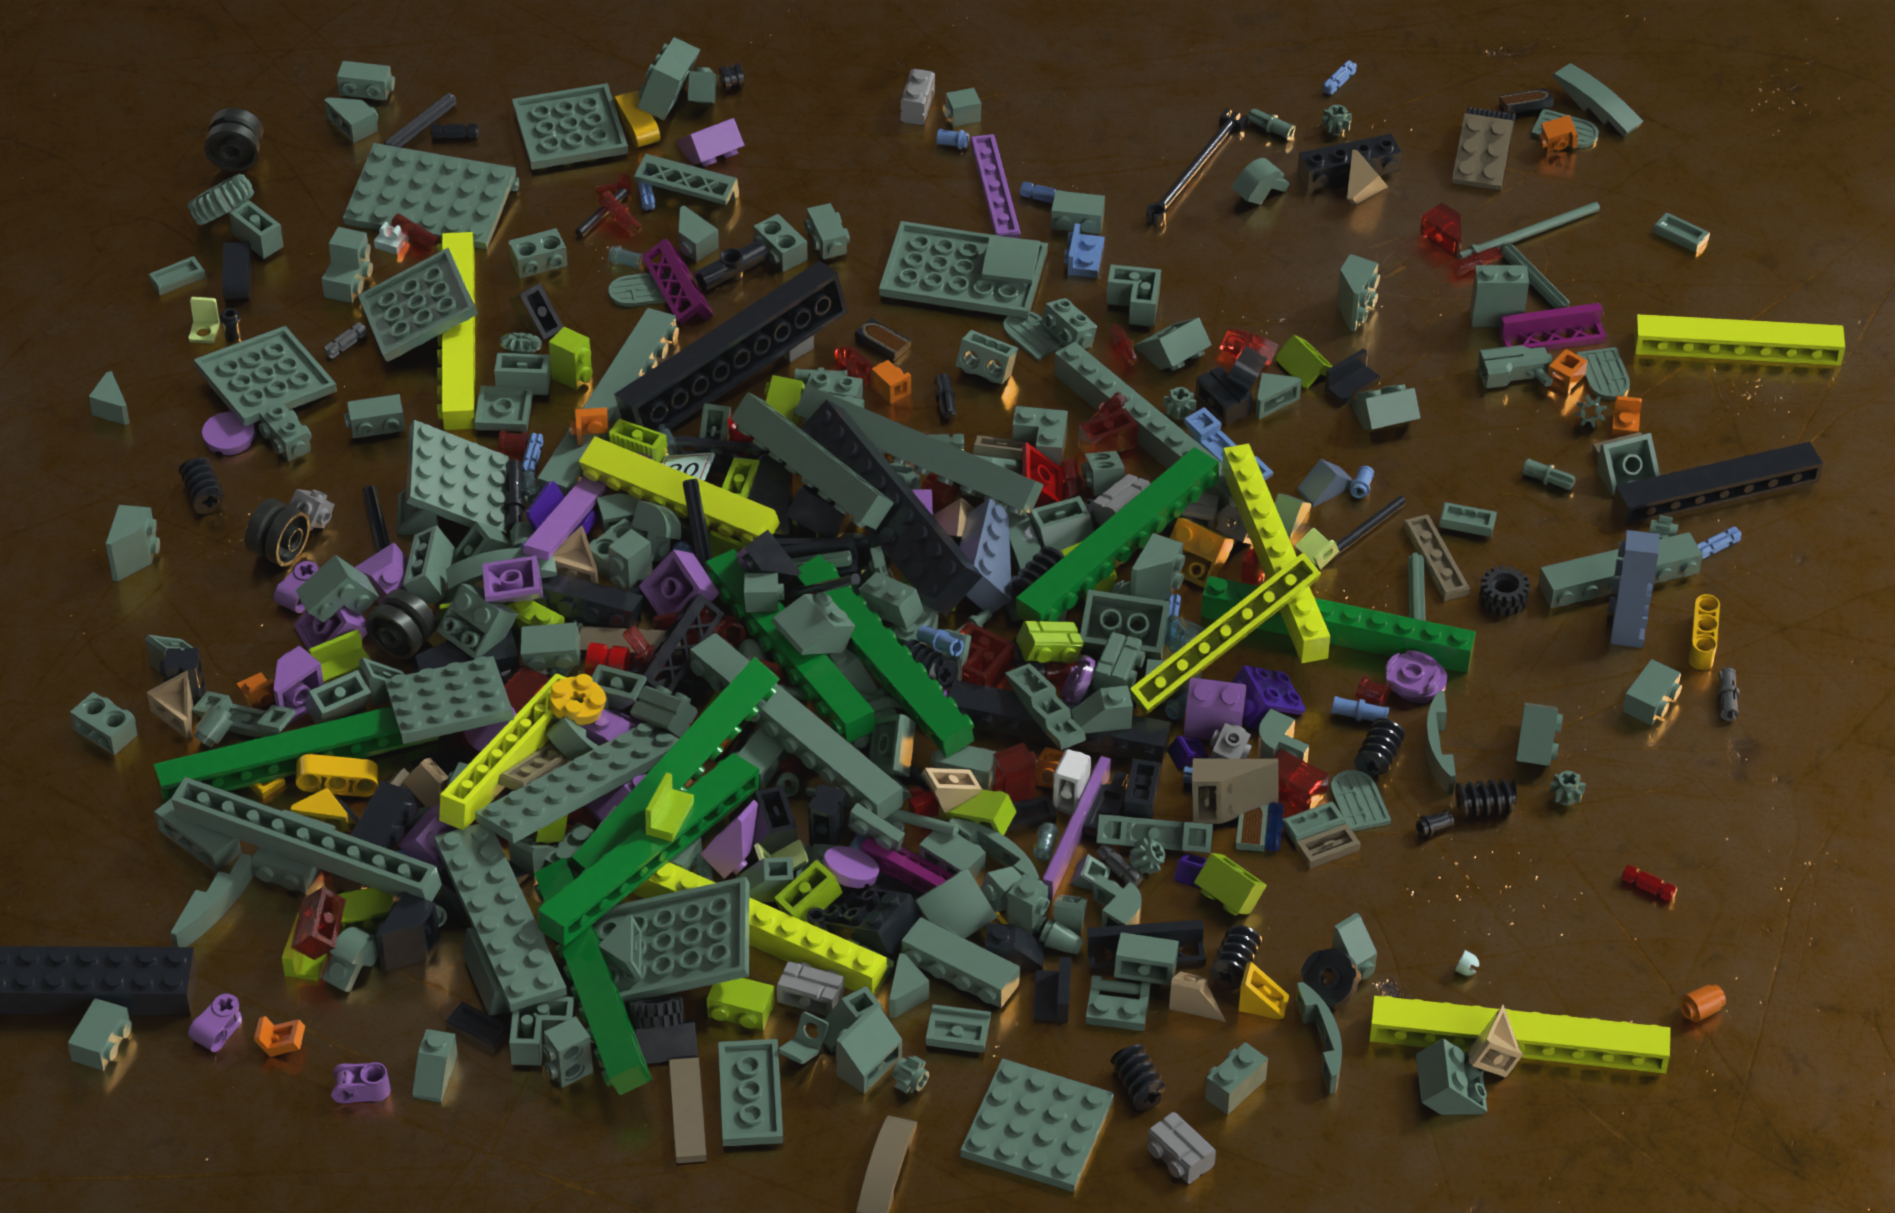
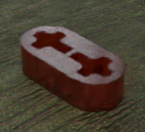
M842 346L835 351V366L840 371L847 370L849 377L863 379V385L872 382L871 369L873 365L855 348Z

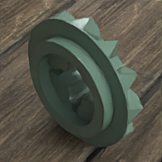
M513 332L512 334L507 333L500 338V345L512 353L530 354L541 349L542 341L539 337L532 336V334Z

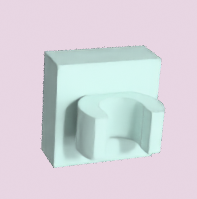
M385 222L379 230V235L374 240V245L377 249L397 255L409 240L408 231L401 230L398 225L396 227L388 226V222Z

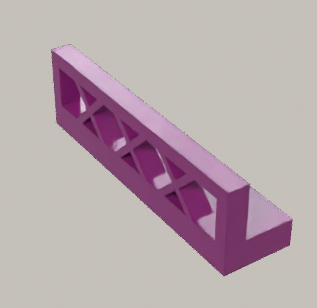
M666 238L642 255L645 264L680 324H683L697 312L705 321L714 316L679 252ZM662 252L663 255L660 263H652L651 260ZM664 270H672L669 279H662ZM674 286H681L678 296L671 295ZM690 302L692 306L680 313L682 303Z
M1600 303L1502 316L1499 337L1504 347L1512 346L1510 343L1512 340H1519L1527 348L1545 347L1546 350L1603 343L1606 342L1607 338L1601 325L1603 309ZM1595 329L1597 334L1588 335L1583 331ZM1567 333L1573 337L1565 339L1560 337L1559 334ZM1542 336L1548 339V341L1539 342L1534 338Z
M869 837L861 844L862 852L875 860L879 871L923 894L954 876L902 846L900 851L896 853L891 849L882 848L875 840Z

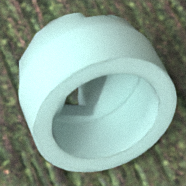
M1465 950L1455 971L1465 976L1473 975L1476 971L1470 968V966L1479 967V960L1475 955Z

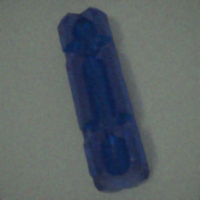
M1271 802L1268 807L1264 847L1267 851L1272 850L1276 852L1280 849L1284 810L1282 803Z

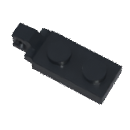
M1116 771L1111 784H1101L1084 821L1082 833L1097 837L1099 814L1121 815L1127 789H1125L1127 785L1126 773Z

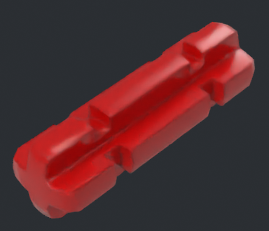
M1632 865L1625 867L1622 873L1624 881L1630 884L1635 882V886L1654 895L1659 893L1661 894L1660 898L1667 901H1672L1677 891L1675 885L1669 882L1664 884L1662 879L1643 870L1640 873L1638 872L1639 869Z

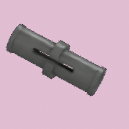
M1726 667L1721 669L1722 672H1718L1720 687L1717 691V697L1721 703V718L1731 721L1735 720V717L1739 715L1737 701L1740 692L1736 686V671Z

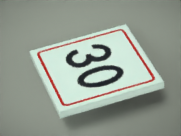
M713 452L666 455L662 464L705 481L715 454Z

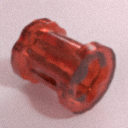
M500 430L498 452L514 451L524 455L528 444V432L523 431L522 434L507 433L506 430Z
M932 472L923 482L922 490H932V495L938 498L939 503L947 505L954 499L957 493V486L954 483L950 486L938 481V474Z
M1363 676L1356 691V698L1359 700L1364 698L1377 703V706L1384 707L1390 694L1391 685L1387 683L1382 685L1369 680L1368 676Z

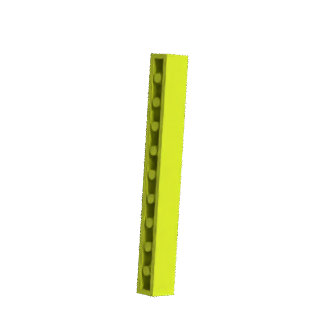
M473 232L442 233V244H438V252L449 248L475 305V250ZM474 316L437 336L438 347H442V349L437 350L438 365H442V367L437 368L438 383H442V386H437L438 401H442V404H437L438 420H443L444 430L475 429Z
M1243 444L1223 448L1222 473L1266 579L1269 580L1297 558L1250 445ZM1308 587L1280 609L1301 663L1328 659L1330 634L1312 591Z
M668 862L631 893L646 899L714 884L715 882ZM749 898L750 946L786 962H805L815 969L836 971L840 976H844V987L854 992L867 986L875 996L886 981V957Z
M1374 996L1370 1042L1427 1048L1444 1038L1454 1046H1458L1462 1051L1468 1052L1469 1048L1499 1009L1457 1005L1448 1002H1429L1420 999L1410 1000L1393 998L1391 996ZM1505 1009L1518 1047L1523 1053L1521 1058L1666 1074L1670 1057V1027Z

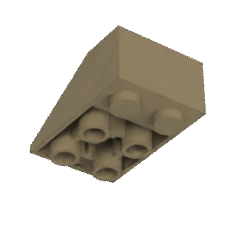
M1193 759V823L1222 824L1239 818V814L1269 804L1270 807L1278 804V759Z

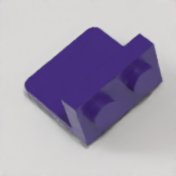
M554 481L547 482L526 511V518L534 532L564 499L562 492ZM590 511L572 533L583 525L587 535L598 519L594 511Z
M1243 666L1231 682L1246 685L1243 720L1248 728L1257 729L1270 709L1302 715L1305 711L1301 697L1293 688L1289 676L1282 671Z

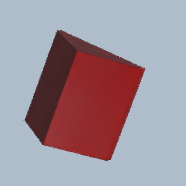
M1027 442L1022 444V476L1044 484L1034 509L1064 501L1063 468Z

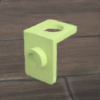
M191 297L193 325L189 335V342L212 344L215 342L220 325L216 299ZM200 329H209L211 331L209 335L204 337L196 334Z
M1312 528L1296 544V548L1301 553L1304 552L1320 570L1339 552L1336 543L1333 540L1328 541L1315 528Z
M799 839L772 855L759 843L754 845L759 861L763 858L793 857V871L808 863L803 842Z

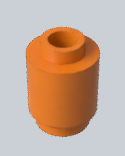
M1707 984L1682 997L1681 1012L1687 1019L1698 1022L1719 1012L1726 1004V997L1718 985Z

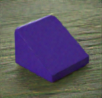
M1177 736L1167 750L1178 769H1184L1185 766H1193V759H1209L1206 750L1198 738Z
M1185 853L1178 861L1175 880L1200 888L1194 881L1206 863L1207 858Z

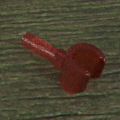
M621 174L618 176L616 183L597 186V193L609 190L618 191L622 187L629 192L631 189L630 175Z

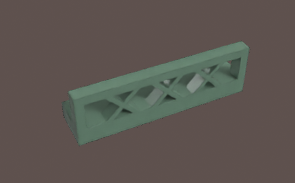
M645 154L634 175L635 181L727 205L729 199L736 201L739 195L738 181L735 177ZM645 170L650 173V176L644 175Z

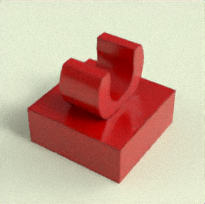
M920 786L909 790L913 798L909 799V812L930 818L939 815V803L931 790L924 793Z

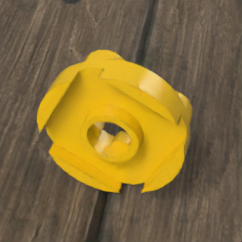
M580 674L577 677H567L553 683L549 706L557 718L562 719L566 716L574 720L578 725H586L597 721L601 717L602 711L605 708L606 695L603 689L593 682L592 677L587 674ZM573 699H580L582 700V703H579V701Z

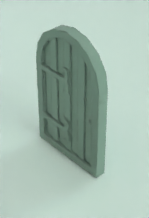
M1543 109L1531 132V136L1539 138L1538 134L1541 133V123L1567 115ZM1570 116L1578 134L1577 148H1586L1594 145L1598 140L1599 131L1592 122Z
M671 270L664 271L662 279H669ZM651 273L619 277L612 281L609 286V297L612 302L619 306L635 307L667 302ZM674 286L671 295L677 296Z
M1030 311L1028 319L1007 316L1003 323L1004 332L1037 361L1065 346L1041 325L1042 317Z
M1616 347L1576 353L1588 360L1584 377L1594 395L1606 400H1615L1616 396H1625L1628 393L1630 380Z
M1346 770L1338 773L1333 778L1331 783L1332 797L1338 810L1353 832L1391 824V818L1377 786L1369 775L1357 770Z

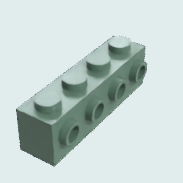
M921 917L902 939V954H906L915 966L930 972L936 978H942L954 984L962 991H968L980 997L986 1003H991L1001 1008L1019 985L1020 966Z

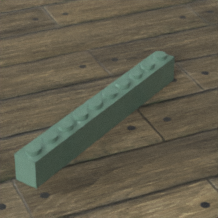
M647 308L584 405L583 409L607 407L609 431L618 419H622L614 394L658 366L661 358L664 359L666 357L668 347L672 342L676 341L679 334L675 315ZM570 427L537 478L539 493L547 482L554 481L565 498L584 476L578 461L594 436L610 442L609 433L582 435L583 445H577V436L571 435Z
M1075 341L1055 353L1054 375L1165 468L1169 469L1193 447L1219 462V480L1213 488H1209L1205 492L1220 497L1219 512L1223 508L1225 509L1226 505L1236 506L1222 473L1221 461Z
M806 384L794 412L802 416L801 422L805 423L827 399L845 409L882 455L885 452L893 455L892 461L903 466L910 462L916 465L915 471L929 476L930 471L938 474L937 480L952 486L953 481L961 484L960 490L975 496L976 491L985 494L983 498L985 501L991 499L997 505L999 501L1008 504L1006 510L1020 516L1022 511L1030 513V510L1034 509L1044 484Z
M716 633L690 649V666L692 671L709 682L715 691L721 693L750 662ZM777 683L774 686L777 692L766 703L762 699L756 707L760 710L751 721L757 722L770 737H775L782 743L789 753H794L807 768L813 769L818 773L826 784H831L844 790L847 801L850 800L855 805L856 803L860 804L882 819H885L903 806L902 786Z
M187 777L183 779L171 798L180 819L397 897H401L406 892L433 901L442 886L437 868L434 865Z

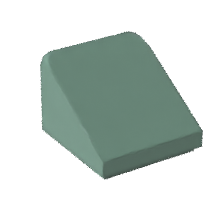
M1088 854L1078 862L1071 884L1093 890V881L1099 875L1108 879L1111 869Z

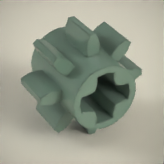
M1332 105L1329 110L1324 109L1321 126L1327 127V132L1332 135H1341L1345 130H1350L1352 114L1347 113L1346 108L1342 105Z
M1183 387L1171 389L1170 395L1164 396V407H1167L1166 414H1170L1175 419H1185L1190 416V412L1196 410V400L1193 399L1194 393L1189 392L1188 389Z
M1586 395V402L1584 404L1577 401L1576 404L1581 407V411H1577L1575 416H1582V426L1588 421L1595 427V420H1605V417L1600 413L1606 410L1607 406L1599 405L1600 397H1597L1594 401L1590 400L1589 395ZM1595 405V412L1598 414L1596 416L1592 414L1590 417H1587L1584 407Z
M1660 515L1659 521H1651L1649 533L1660 534V539L1677 535L1678 524L1672 523V517Z
M1566 770L1560 775L1554 774L1553 782L1550 783L1549 793L1556 794L1555 802L1569 806L1575 801L1581 802L1586 783H1579L1580 774L1577 775L1572 771Z
M1145 838L1134 842L1135 848L1130 850L1131 853L1129 855L1132 867L1140 871L1141 874L1147 872L1149 875L1161 870L1159 865L1164 863L1165 852L1161 844L1153 839L1147 841Z
M915 1055L913 1057L908 1056L907 1059L901 1058L892 1071V1077L897 1080L895 1087L906 1094L908 1092L912 1093L914 1090L920 1091L929 1078V1072L924 1069L926 1062Z

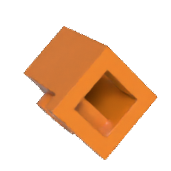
M1570 115L1541 123V133L1538 134L1539 142L1542 148L1546 147L1547 152L1562 150L1570 145L1572 149L1577 148L1578 134Z
M1565 349L1549 365L1548 375L1553 379L1550 386L1568 396L1571 393V389L1585 376L1588 360Z
M889 360L871 369L872 388L889 404L911 394V375L908 372L903 374L902 370L899 367H895Z

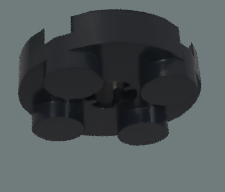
M1329 948L1318 950L1307 958L1301 970V977H1303V982L1312 988L1328 1007L1339 1008L1354 995L1361 980V972L1350 955L1341 950ZM1333 970L1335 980L1327 986L1325 984L1327 981L1325 974L1327 972L1332 973Z

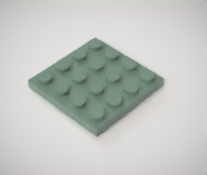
M608 83L512 99L514 113L531 170L628 153V145Z
M449 248L358 295L382 355L387 362L478 314Z
M286 326L194 359V368L244 426L260 421V412L281 402L288 409H292L337 392L336 383Z
M414 420L409 426L405 503L470 528L473 527L476 521L498 528L505 535V465L509 461V456Z
M481 656L472 661L454 662L435 669L426 668L420 672L408 675L398 674L385 681L403 744L514 720L513 711L494 656Z
M1002 1058L963 1143L960 1157L1075 1192L1113 1104L1114 1093Z

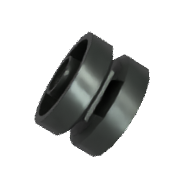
M225 108L216 112L211 118L205 141L204 151L206 157L212 164L224 170L243 171L251 168L258 158L264 132L262 123L255 115L238 108Z
M269 498L263 501L256 508L248 523L245 535L246 549L251 554L267 558L270 562L279 566L287 567L299 557L306 545L310 531L309 516L306 512L295 507H288L285 503L276 499Z
M403 589L390 591L383 598L380 605L376 606L365 620L366 630L376 645L387 654L405 660L411 658L420 649L422 643L426 642L437 628L436 618L427 604L415 594Z

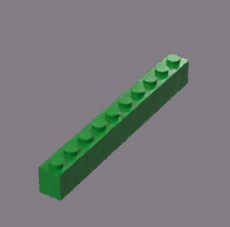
M1193 447L1016 597L1017 616L1024 621L1056 622L1059 616L1066 610L1072 609L1077 601L1088 593V590H1093L1101 580L1108 578L1121 563L1127 562L1135 551L1143 548L1153 533L1162 532L1170 521L1179 517L1191 503L1197 502L1205 491L1213 488L1219 480V462Z
M732 549L706 561L707 575L719 591V597L723 604L730 606L735 618L741 620L746 625L748 633L759 640L764 652L771 654L777 667L783 669L787 673L790 682L801 689L805 700L812 702L816 707L818 715L830 723L831 729L848 743L875 731V711L826 654L801 655L771 622L773 617L785 609L780 601L779 612H746L744 579L745 574L749 572H746L740 566L739 559L736 557L737 552Z
M818 555L798 567L802 573L795 577L797 588L839 578L840 576L831 561L826 562L821 555ZM852 586L824 592L832 598V601L840 610L847 614V617L855 625L847 643L849 648L913 721L916 722L941 753L948 758L974 742L972 732L974 724L970 717L959 712L954 699L951 696L947 698L943 694V689L939 682L928 677L921 662L916 663L913 660L907 646H901L898 643L894 632L890 628L886 629L883 626L879 615L875 611L871 612L868 609L864 598L860 594L856 596Z
M1209 576L1202 595L1201 617L1218 620L1260 586ZM1315 598L1330 634V644L1389 657L1400 653V655L1406 654V651H1419L1431 656L1446 669L1468 673L1473 655L1476 631ZM1280 610L1256 628L1290 636Z
M754 656L568 861L571 868L580 875L585 869H589L598 862L602 855L609 853L618 846L622 839L629 837L639 829L641 824L646 821V808L666 772L672 774V789L678 791L687 790L684 785L691 778L695 782L706 770L702 765L708 759L713 762L724 750L720 745L726 739L731 742L742 729L738 725L744 719L749 722L760 710L756 707L762 699L767 703L777 692L774 686L779 681V678Z
M392 706L156 763L154 764L156 783L163 804H165L173 797L185 777L224 791H230L295 775L298 758L306 754L361 759L438 740L439 737L403 744Z
M732 753L725 760H721L714 769L701 776L689 789L682 791L694 795V804L673 842L646 835L645 821L638 830L629 837L622 839L618 846L609 853L602 855L598 862L589 869H585L578 878L569 885H565L558 894L540 906L538 909V929L565 947L752 793L759 789V768L735 753Z
M564 857L534 872L538 883L534 885V889L541 901H549L565 885H569L577 877ZM593 923L565 947L558 944L556 949L562 961L566 960L567 962L563 969L569 981H573L575 984L570 988L576 1001L582 1003V1006L578 1007L579 1013L583 1021L589 1023L590 1027L586 1028V1031L590 1036L592 1044H596L598 1047L593 1051L599 1064L605 1067V1070L601 1071L602 1076L608 1087L614 1086L618 1094L623 1095L651 1081L652 1078L609 963L598 946L601 941Z

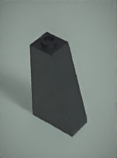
M762 455L747 499L775 510L780 524L773 534L774 538H794L792 519L785 516L793 502L792 473L785 468L787 463L784 461L780 463L771 456Z
M511 628L506 638L482 655L485 657L494 656L499 673L508 669L514 671L513 668L520 666L519 654ZM446 641L415 655L417 667H412V672L417 673L426 668H440L454 662L472 661L474 658L451 641Z

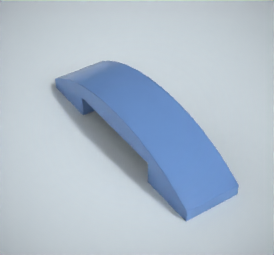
M1205 407L1184 419L1185 425L1196 442L1222 462L1223 448L1237 446L1220 430L1221 422ZM1255 456L1264 480L1272 477L1273 471Z

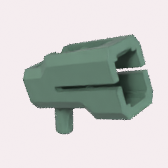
M1523 345L1479 350L1477 365L1485 388L1507 386L1511 381L1537 378L1545 387L1550 386L1553 382V379L1548 375L1549 365L1553 362L1550 353L1547 354L1545 347L1527 348Z

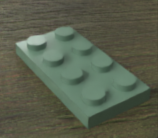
M778 1039L718 1042L723 1146L783 1143Z

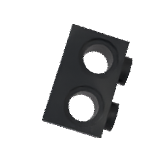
M1133 759L1124 802V817L1153 819L1160 785V762Z

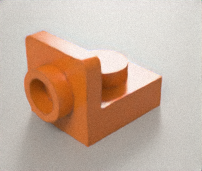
M1616 396L1613 410L1612 436L1622 437L1639 432L1641 398Z
M607 407L575 409L576 420H571V435L577 436V445H583L582 435L609 433Z
M261 672L236 683L238 692L251 708L260 709L275 702L274 681L272 679L267 681Z
M1044 748L1037 759L1034 778L1036 786L1054 788V772L1065 751Z

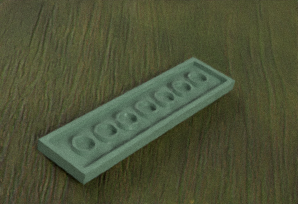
M649 722L641 723L628 732L618 735L611 741L597 746L592 751L533 780L524 788L521 787L501 799L489 803L484 808L475 812L476 822L506 840L515 843L633 780L635 776L642 775L651 770L679 738Z
M475 824L466 827L465 830L458 829L434 836L436 848L510 1012L567 995L566 985L541 931L538 929L535 918L496 834L481 824Z

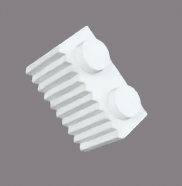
M1069 749L1065 750L1054 772L1053 806L1055 810L1073 815L1090 779L1091 758L1089 755Z

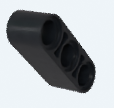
M250 241L224 242L223 298L224 300L250 299Z
M1246 345L1227 375L1226 380L1248 393L1268 358Z

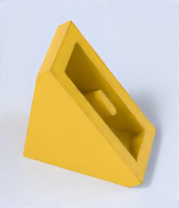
M328 788L292 805L291 812L334 825L336 831L349 835L350 829L347 812Z
M1252 962L1247 963L1241 984L1239 1012L1278 1020L1283 1019L1289 995Z

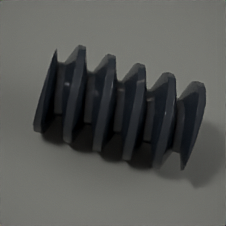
M199 457L181 464L179 474L194 509L201 514L214 512L223 501L225 494L211 461L207 458Z
M1041 547L1039 553L1033 556L1032 561H1028L1025 568L1018 572V576L1012 578L1011 584L1014 591L1020 595L1064 558V555L1053 547Z
M910 639L904 643L910 650L913 660L916 663L921 662L931 680L936 679L943 690L952 685L958 674V666L955 661L950 660L945 655L920 643L916 639Z
M1375 719L1370 727V731L1366 735V739L1362 743V747L1354 759L1356 769L1370 777L1387 773L1394 761V757L1398 753V749L1401 747L1402 741L1405 739L1406 733L1404 729L1389 719Z
M1511 777L1507 783L1505 779L1500 778L1497 784L1494 780L1489 779L1486 786L1483 781L1478 780L1475 783V787L1470 781H1467L1464 787L1461 783L1457 782L1455 785L1457 806L1459 810H1462L1465 818L1468 817L1470 809H1473L1475 816L1478 817L1481 808H1484L1486 815L1489 816L1492 807H1495L1499 815L1502 813L1503 806H1506L1510 814L1513 812L1514 805L1517 802L1515 779Z
M1234 925L1228 928L1225 932V937L1221 941V946L1217 950V955L1213 959V964L1209 969L1210 977L1215 984L1232 990L1240 988L1246 965L1254 961V955L1258 952V947L1262 943V938L1257 931L1243 925Z
M1136 1044L1117 1051L1112 1056L1110 1062L1114 1065V1070L1133 1101L1135 1108L1141 1111L1155 1108L1163 1098L1162 1094L1166 1090V1084L1161 1080V1075L1156 1071V1066L1151 1062V1057L1146 1053V1048L1144 1045Z

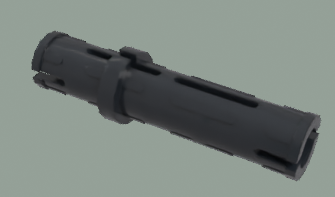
M514 459L507 461L505 465L506 501L504 502V510H506L507 531H511L510 526L512 529L514 524L523 521L522 514L525 511V503L522 499L523 464L521 461L518 463V460Z

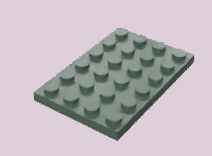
M373 143L343 216V221L346 225L380 230L382 225L388 222V226L396 227L398 225L401 230L408 231L409 236L441 242L442 233L473 232L474 247L487 250L514 182L516 169L509 166Z
M901 221L879 286V296L1028 319L1047 256L1048 243L1040 242L1033 284L982 279V270L990 234Z
M746 876L615 905L594 922L601 942L628 915L633 916L642 931L640 979H634L609 963L623 1003L749 977L750 883Z

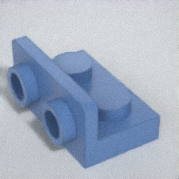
M1075 223L1074 231L1068 234L1067 247H1070V249H1065L1064 264H1068V275L1098 278L1105 237L1080 234V224Z

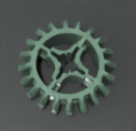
M238 174L195 197L188 203L187 208L192 219L197 224L203 225L246 202L253 196L254 191L245 175Z

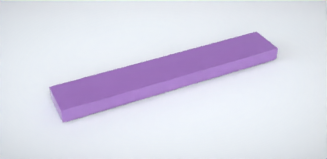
M992 134L970 137V145L993 233L997 236L1021 239L995 136Z
M583 476L527 540L523 547V553L530 556L537 555V558L549 560L596 505L597 497H602L607 492L608 486L606 483L599 480L594 482Z
M1103 756L1099 758L1044 874L1043 883L1048 886V899L1053 900L1082 838L1084 821L1101 784L1107 783L1110 778V758Z

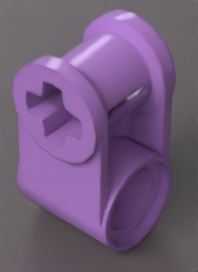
M304 561L296 565L295 569L286 579L277 586L273 596L274 602L294 612H303L305 606L295 590L319 570L317 564L311 561Z
M222 994L216 997L210 1006L191 1024L188 1031L189 1038L212 1052H217L221 1049L226 1040L242 1024V1016L238 1011V999L231 994Z
M344 1063L335 1066L333 1069V1077L336 1080L331 1097L336 1102L345 1104L364 1101L378 1102L390 1095L391 1087L387 1070L381 1063Z

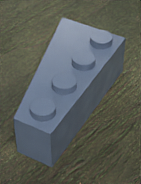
M988 499L967 514L959 548L983 575L966 596L982 610L988 609L993 613L1012 600L1009 514L1006 513L1003 507Z
M1627 530L1625 541L1619 542L1618 557H1622V560L1616 559L1614 576H1618V578H1613L1611 594H1615V597L1610 596L1608 612L1613 613L1610 644L1639 648L1644 646V635L1659 554L1660 534Z

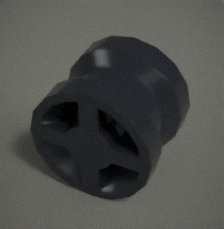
M735 63L732 67L728 68L726 66L719 67V78L724 90H729L732 86H744V75L739 63Z

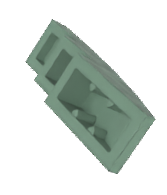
M1569 63L1554 73L1553 78L1583 111L1590 109L1603 124L1609 121L1623 137L1640 127L1643 123V120L1608 87L1575 65Z
M998 503L1009 514L1010 559L1017 572L1025 568L1028 561H1032L1033 556L1039 553L1041 547L1027 513L1022 511L1020 516L1006 510L1008 504Z
M1030 663L1005 673L1006 679L1033 719L1061 750L1086 740L1085 731L1071 719L1070 709L1057 697L1056 688Z
M241 853L230 874L218 871L207 892L195 890L171 931L173 947H187L224 916L241 896L254 876L252 856Z

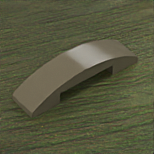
M887 1116L868 1164L856 1213H889L899 1172L917 1127L916 1121Z

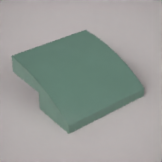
M990 235L984 259L982 279L1033 284L1040 241Z
M968 868L961 870L941 885L934 887L914 901L927 921L963 939L997 918L996 913Z

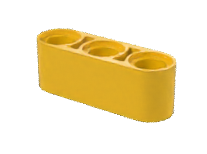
M637 90L613 97L619 120L636 148L660 142L661 139L658 125L652 114L637 108L641 100L637 97L639 93Z
M1703 594L1696 598L1691 622L1689 664L1697 670H1708L1712 667L1717 648L1720 603L1716 597L1709 594Z
M306 754L298 758L296 762V785L305 792L317 793L328 788L332 794L370 797L374 795L378 788V766L375 762L368 759Z

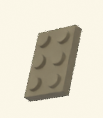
M1464 114L1452 183L1501 191L1513 128L1512 120Z

